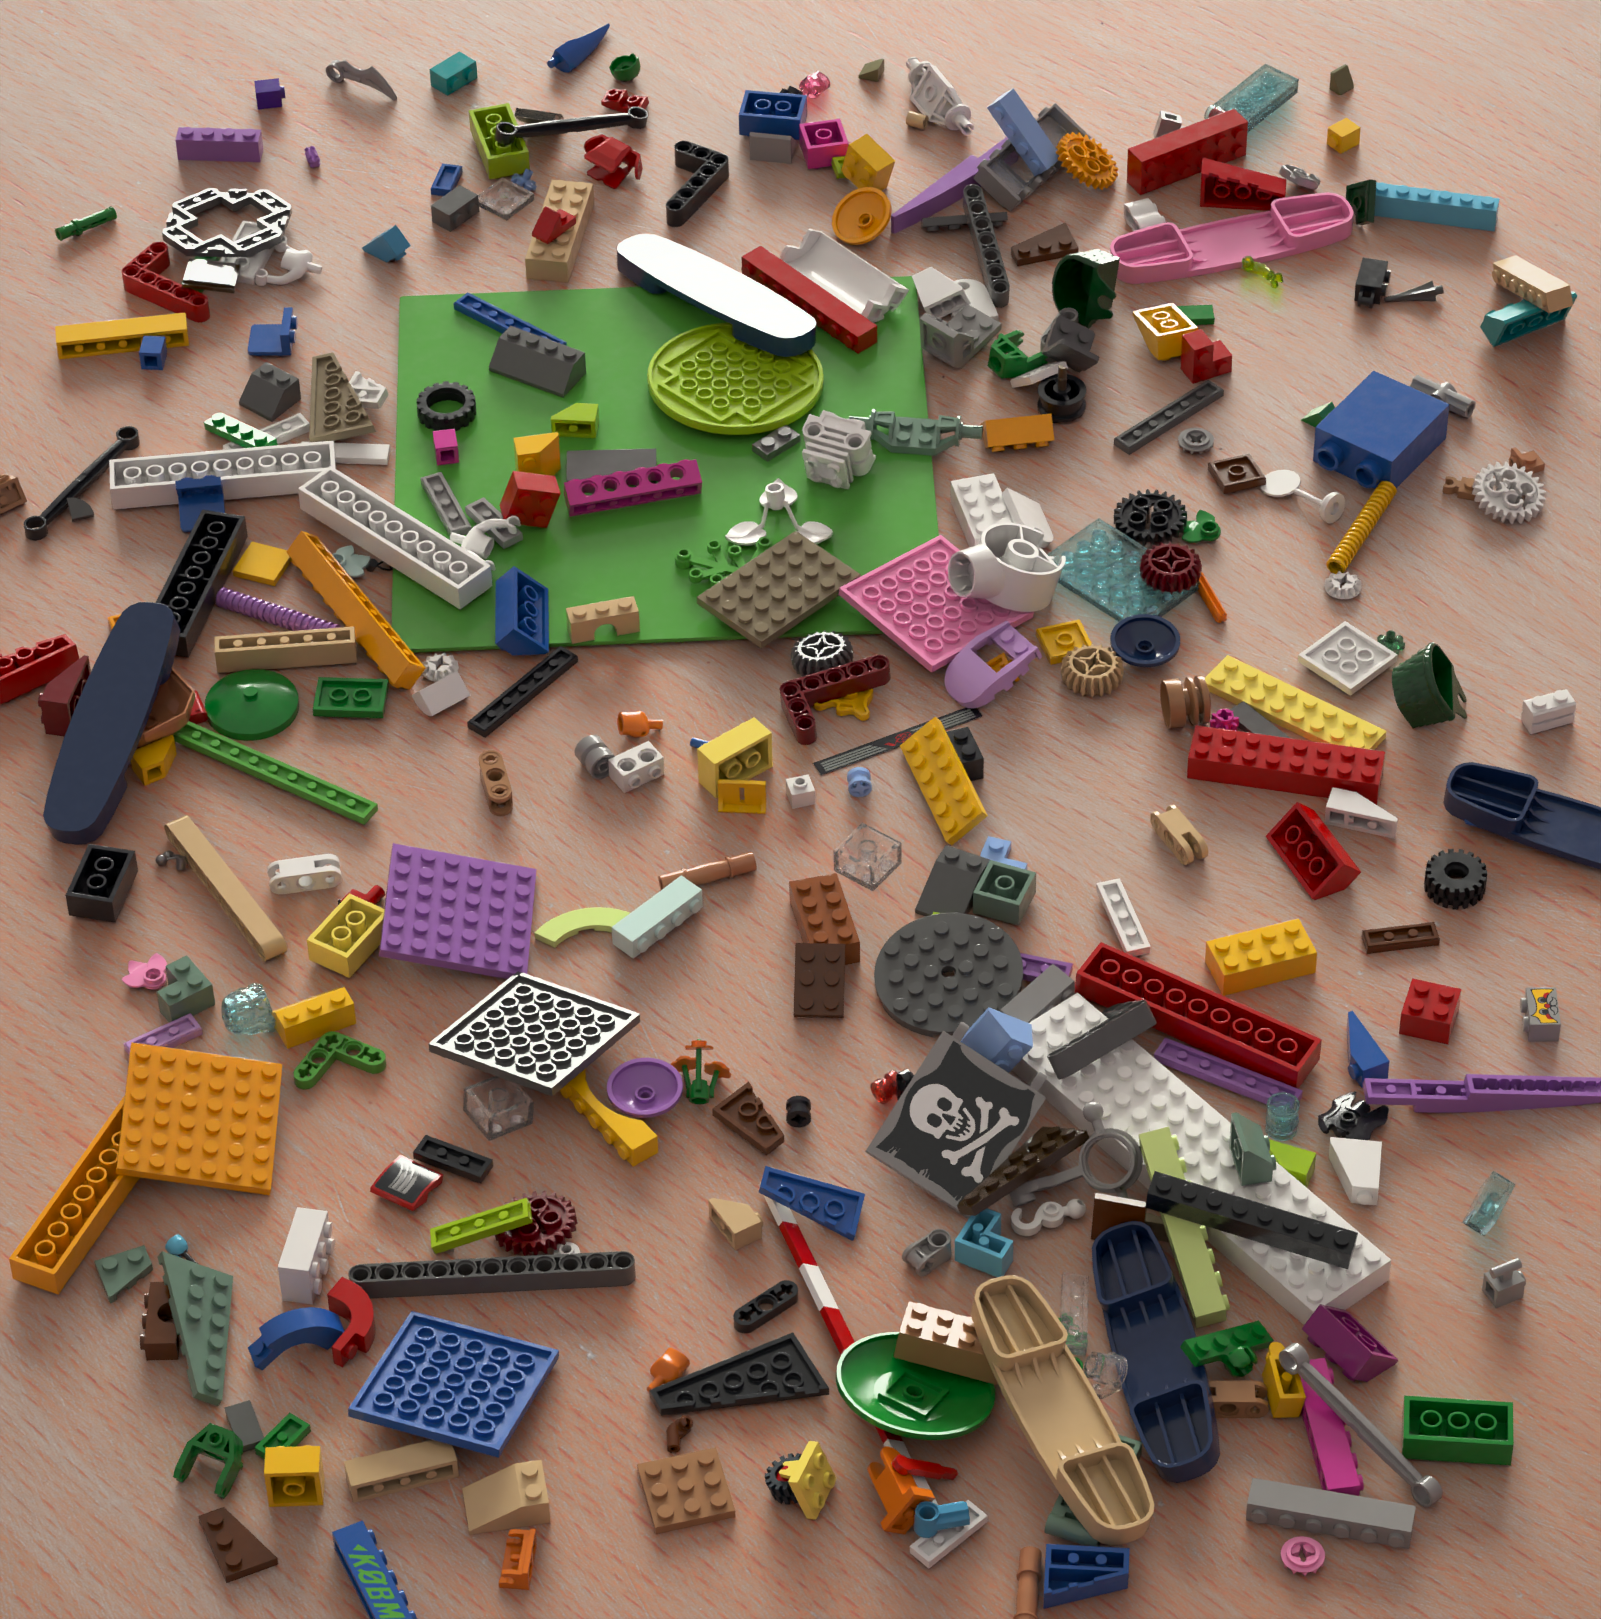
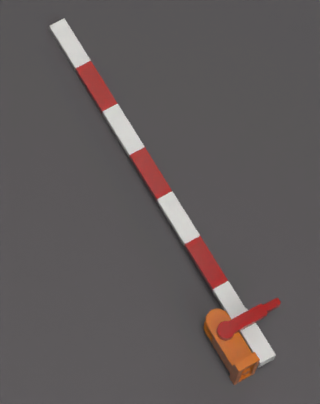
M764 1195L840 1355H842L855 1341L790 1208ZM875 1426L885 1446L880 1451L884 1465L878 1462H871L867 1470L888 1513L880 1524L884 1531L905 1535L914 1524L915 1509L919 1503L929 1501L938 1505L925 1477L938 1480L941 1478L954 1480L958 1472L955 1468L941 1466L939 1463L911 1459L901 1436Z

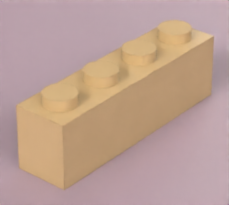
M432 1439L344 1461L346 1480L353 1503L459 1477L458 1462L453 1445Z

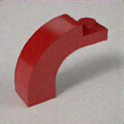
M341 1277L328 1292L327 1298L329 1311L338 1314L350 1323L348 1328L332 1345L334 1364L343 1368L349 1359L351 1360L355 1357L357 1350L364 1353L369 1351L375 1338L376 1327L373 1305L368 1294L356 1283Z

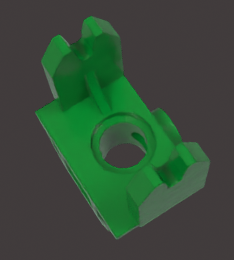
M1015 330L1006 335L999 334L998 339L991 345L987 366L1000 378H1015L1048 364L1045 360L1048 357L1043 355L1042 352L1030 357L1025 355L1018 348L1023 342L1021 337L1024 336V333L1021 330Z
M209 1423L186 1443L175 1467L173 1477L183 1483L189 1476L199 1454L223 1462L225 1466L216 1483L214 1493L224 1499L230 1492L240 1469L242 1470L243 1463L241 1462L243 1441L233 1431Z

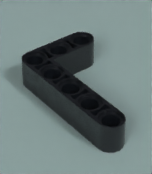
M679 141L674 145L675 165L694 174L666 203L667 224L671 227L684 225L729 177V159L727 155L689 141Z

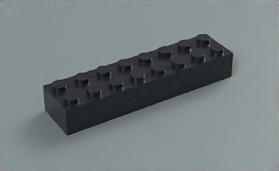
M209 510L201 511L156 603L164 604L172 610L179 625L180 635L175 656L189 658L216 603V595L224 586L248 537L245 516Z

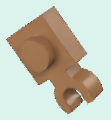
M1447 476L1443 485V493H1457V498L1474 501L1476 495L1472 494L1474 489L1472 486L1475 479L1462 477V480L1459 481L1454 477Z

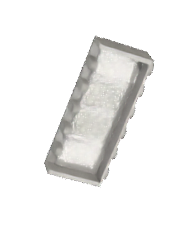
M1056 103L1050 108L1045 107L1038 114L1039 117L1035 118L1055 148L1061 138L1067 133L1071 134L1074 132L1077 135L1080 132L1083 137L1088 135ZM1007 139L1001 146V150L997 148L989 156L990 159L988 161L984 159L977 166L979 171L973 179L1001 206L1006 207L1011 212L1061 169L1063 162L1058 160L1048 170L1034 176L1010 140Z

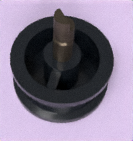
M1058 365V374L1045 378L1039 383L1037 408L1041 415L1052 414V423L1070 422L1084 414L1086 410V401L1084 399L1086 396V386L1081 379L1067 374V367Z

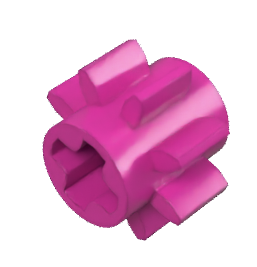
M1220 709L1216 714L1212 713L1209 727L1237 731L1239 717H1234L1233 711Z

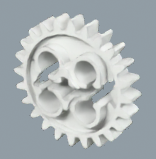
M1496 462L1495 467L1488 464L1487 469L1482 468L1481 472L1477 473L1472 486L1474 488L1472 494L1476 495L1474 501L1480 502L1479 509L1486 508V515L1493 513V519L1499 516L1503 523L1506 519H1509L1510 523L1513 524L1514 520L1517 519L1522 524L1524 519L1529 522L1531 517L1536 518L1538 512L1541 513L1546 500L1544 497L1546 491L1542 490L1544 484L1538 483L1539 477H1531L1533 471L1524 472V466L1518 469L1516 463L1510 467L1508 462H1505L1504 466ZM1494 484H1495V486H1497L1496 491L1492 490L1493 487H1494ZM1522 495H1525L1524 501L1521 499Z

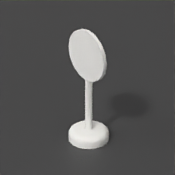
M1277 470L1265 475L1266 485L1260 486L1262 492L1268 496L1283 497L1294 493L1320 505V517L1327 523L1336 522L1341 517L1345 508V498L1340 493L1332 492L1321 500L1299 490L1301 481L1299 475L1294 471Z

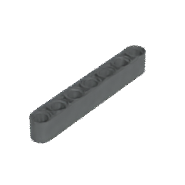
M970 184L963 190L964 213L985 286L994 306L1002 308L1009 303L1010 284L983 191L980 186Z

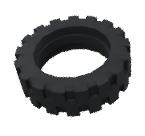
M445 381L442 384L434 383L433 386L424 388V392L421 391L419 398H417V413L420 423L425 424V427L428 429H434V431L447 429L458 431L461 427H467L469 422L474 420V415H476V400L471 389L468 390V387L464 384L461 386L458 382L449 383V381ZM446 400L457 401L464 405L452 413H438L430 409L435 403Z

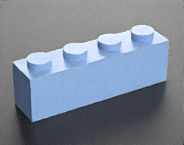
M1014 88L1002 94L987 107L1034 176L1048 170L1058 161L1059 155L1056 154V148Z

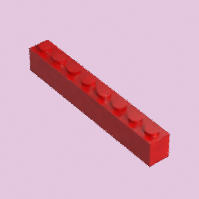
M759 246L741 257L742 274L804 310L815 319L817 327L829 333L833 338H836L857 354L877 343L876 324L764 247Z

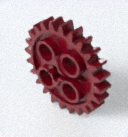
M533 1191L530 1197L523 1193V1199L527 1198L531 1204L532 1223L495 1235V1240L498 1241L499 1246H504L506 1252L513 1249L514 1255L521 1251L524 1256H527L529 1252H533V1255H538L539 1251L548 1254V1248L557 1250L558 1243L565 1245V1238H572L571 1232L576 1231V1224H578L575 1207L571 1205L570 1200L565 1201L563 1195L557 1198L556 1192L547 1196L546 1191H543L541 1195H537L536 1191ZM513 1197V1201L519 1200L518 1198Z

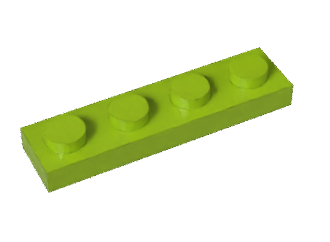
M527 1198L431 1228V1248L437 1254L532 1223L531 1204Z

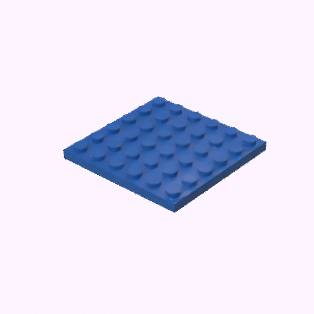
M411 1311L349 1406L348 1417L499 1458L559 1359V1350Z

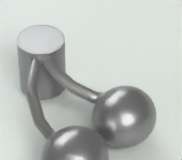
M165 851L155 859L158 865H165L168 860L176 859V869H186V856L174 854L172 851Z

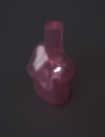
M816 71L800 82L799 89L803 93L802 95L816 99L830 87V80L823 73Z

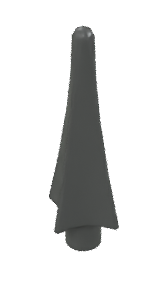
M1430 281L1405 292L1385 297L1384 301H1436V295L1444 294L1442 285L1434 286L1433 281Z

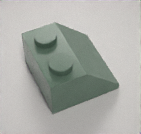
M1237 1112L1231 1113L1229 1149L1241 1186L1271 1182L1273 1170H1276L1275 1156L1269 1153L1270 1142L1268 1136L1263 1135L1261 1126Z

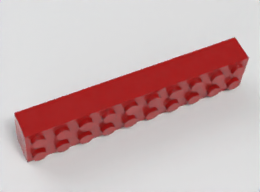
M1099 943L1076 973L1075 993H1079L1082 997L1107 1008L1119 1003L1146 1000L1157 1022L1152 1028L1225 1061L1299 1089L1320 1060L1322 1039L1105 943Z

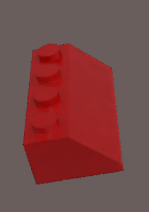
M1296 802L1265 836L1313 900L1345 890L1361 873L1360 869L1315 810L1299 802Z

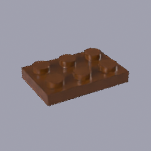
M796 943L794 1017L844 1018L845 944Z

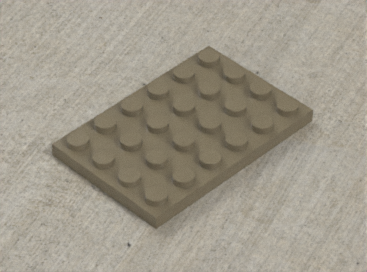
M794 531L697 596V604L762 649L838 597L839 588L859 578L860 574L799 532Z

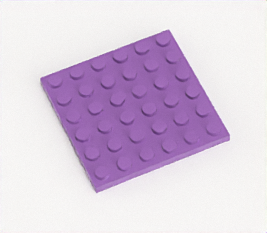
M393 843L379 956L509 979L517 971L527 974L536 869Z

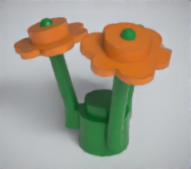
M697 1039L691 1041V1045L685 1046L686 1050H696V1058L680 1056L671 1065L684 1075L686 1098H689V1102L701 1105L709 1103V1098H714L717 1079L722 1077L730 1078L731 1073L729 1072L730 1069L722 1062L713 1061L712 1063H705L704 1072L713 1075L710 1086L707 1085V1081L701 1079L702 1050H713V1047L707 1045V1041ZM696 1069V1080H693L691 1084L689 1071Z

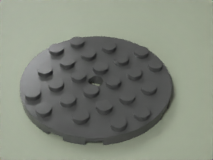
M964 913L933 914L903 926L882 947L874 970L876 993L888 1015L901 1026L933 1037L934 1034L941 1035L943 1031L952 1036L961 1022H964L970 1028L988 1007L1000 1011L1021 992L1024 976L1021 954L1013 939L996 924L984 918ZM954 971L955 973L953 977L946 978L943 976V973Z

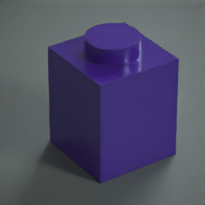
M279 78L254 81L258 110L282 107L285 90L284 86H280Z

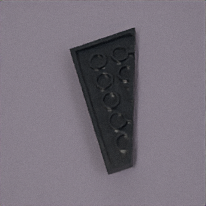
M792 1332L649 1390V1395L660 1415L663 1416L829 1395V1387Z

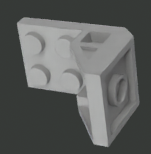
M969 304L949 322L926 313L919 318L921 348L955 368L963 367L1002 329L1000 322Z

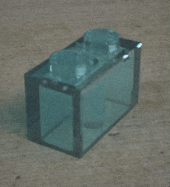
M1493 1171L1479 1189L1462 1223L1485 1236L1497 1222L1516 1184Z

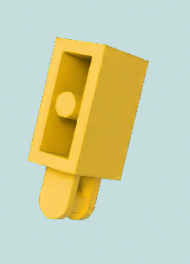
M1272 1342L1269 1345V1352L1265 1357L1266 1364L1262 1372L1263 1382L1267 1386L1269 1405L1273 1418L1299 1417L1306 1399L1300 1375L1298 1373L1295 1375L1290 1374L1281 1366L1279 1353L1285 1347L1279 1342Z

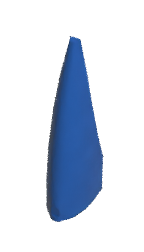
M609 23L589 34L569 40L556 48L552 58L547 62L548 67H556L558 70L566 73L571 72L599 45L610 27Z

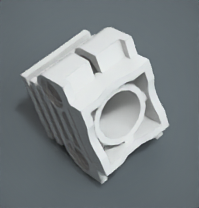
M825 410L822 411L820 417L809 414L802 429L806 449L802 451L807 478L814 482L830 484L835 488L849 489V482L852 483L853 475L862 476L867 474L876 459V455L873 454L871 449L870 436L872 433L865 430V422L857 419L841 418Z

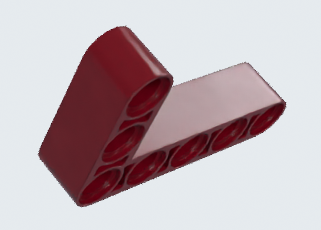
M874 655L784 682L779 688L781 707L797 742L801 745H810L817 739L815 718L810 707L814 706L815 703L822 704L887 684L891 679L889 659L884 655Z

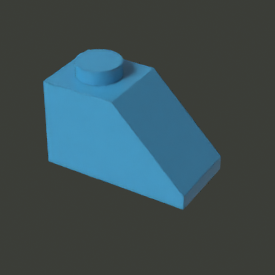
M397 225L372 239L362 249L385 262H389L392 259L398 261L406 255L405 250L411 245Z

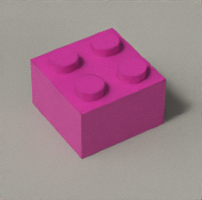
M840 118L799 124V142L808 169L832 166L831 161L833 157L846 155L849 143Z

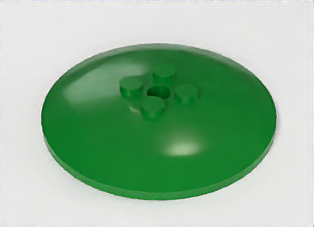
M899 1332L879 1333L862 1338L851 1344L838 1361L836 1385L846 1404L870 1424L899 1436L921 1440H944L960 1437L981 1427L993 1411L995 1402L994 1384L894 1358Z

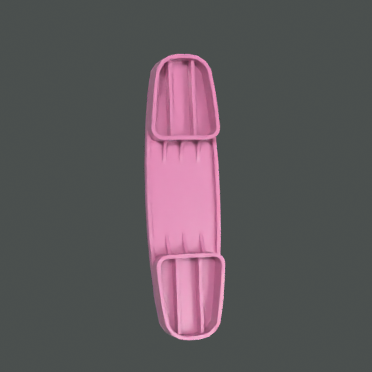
M1328 192L1279 198L1271 203V211L1218 220L1183 229H1178L1175 224L1166 222L1136 230L1115 238L1110 245V254L1120 258L1117 278L1125 283L1140 284L1193 277L1268 262L1342 241L1351 235L1354 212L1349 202L1343 196Z

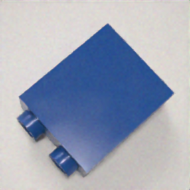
M1373 370L1315 427L1313 461L1326 470H1334L1356 480L1365 488L1376 489L1381 481H1389L1397 488L1446 439L1450 404Z

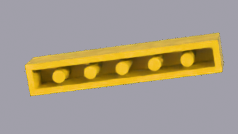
M186 313L55 326L59 360L139 351L143 336L165 337L167 348L189 346Z

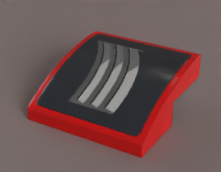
M400 1155L379 1175L371 1186L370 1192L414 1211L427 1202L430 1191L442 1184L444 1174Z

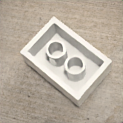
M297 1207L278 1264L282 1301L313 1305L316 1294L320 1295L322 1289L321 1278L323 1274H327L328 1256L333 1254L335 1240L331 1239L333 1224L329 1222L328 1211Z

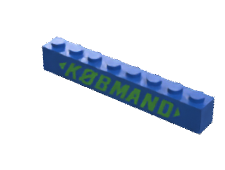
M362 1520L333 1531L334 1549L369 1619H417L413 1610L409 1611L407 1608L408 1601L404 1591H398L396 1587L398 1582L392 1569L388 1570L386 1567L387 1559L383 1550H378L375 1546L377 1545V1540L373 1530H367Z

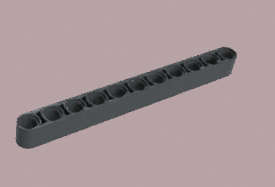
M626 1251L358 1264L353 1266L348 1273L349 1280L359 1285L368 1294L370 1299L628 1286L636 1278L634 1256Z

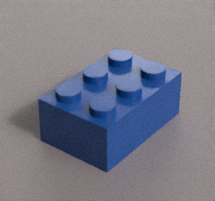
M745 90L739 112V135L749 136L750 132L791 136L795 140H799V124L805 123L807 118V95Z

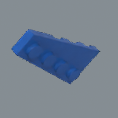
M765 1166L759 1188V1193L851 1241L854 1240L865 1193Z

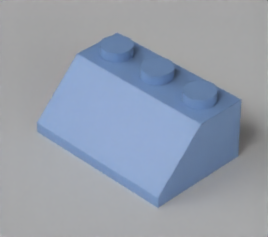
M988 1007L968 1029L960 1042L1009 1073L1033 1048L1032 1024Z

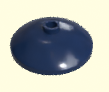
M1137 614L1122 619L1114 626L1110 636V645L1112 650L1115 651L1116 656L1121 657L1122 661L1136 667L1150 668L1163 665L1176 656L1180 648V634L1171 622L1160 616Z

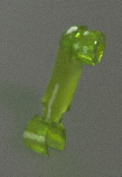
M1245 256L1242 259L1244 271L1261 275L1265 279L1270 280L1272 288H1277L1279 286L1278 282L1283 283L1282 273L1275 274L1267 265L1255 262L1251 256Z

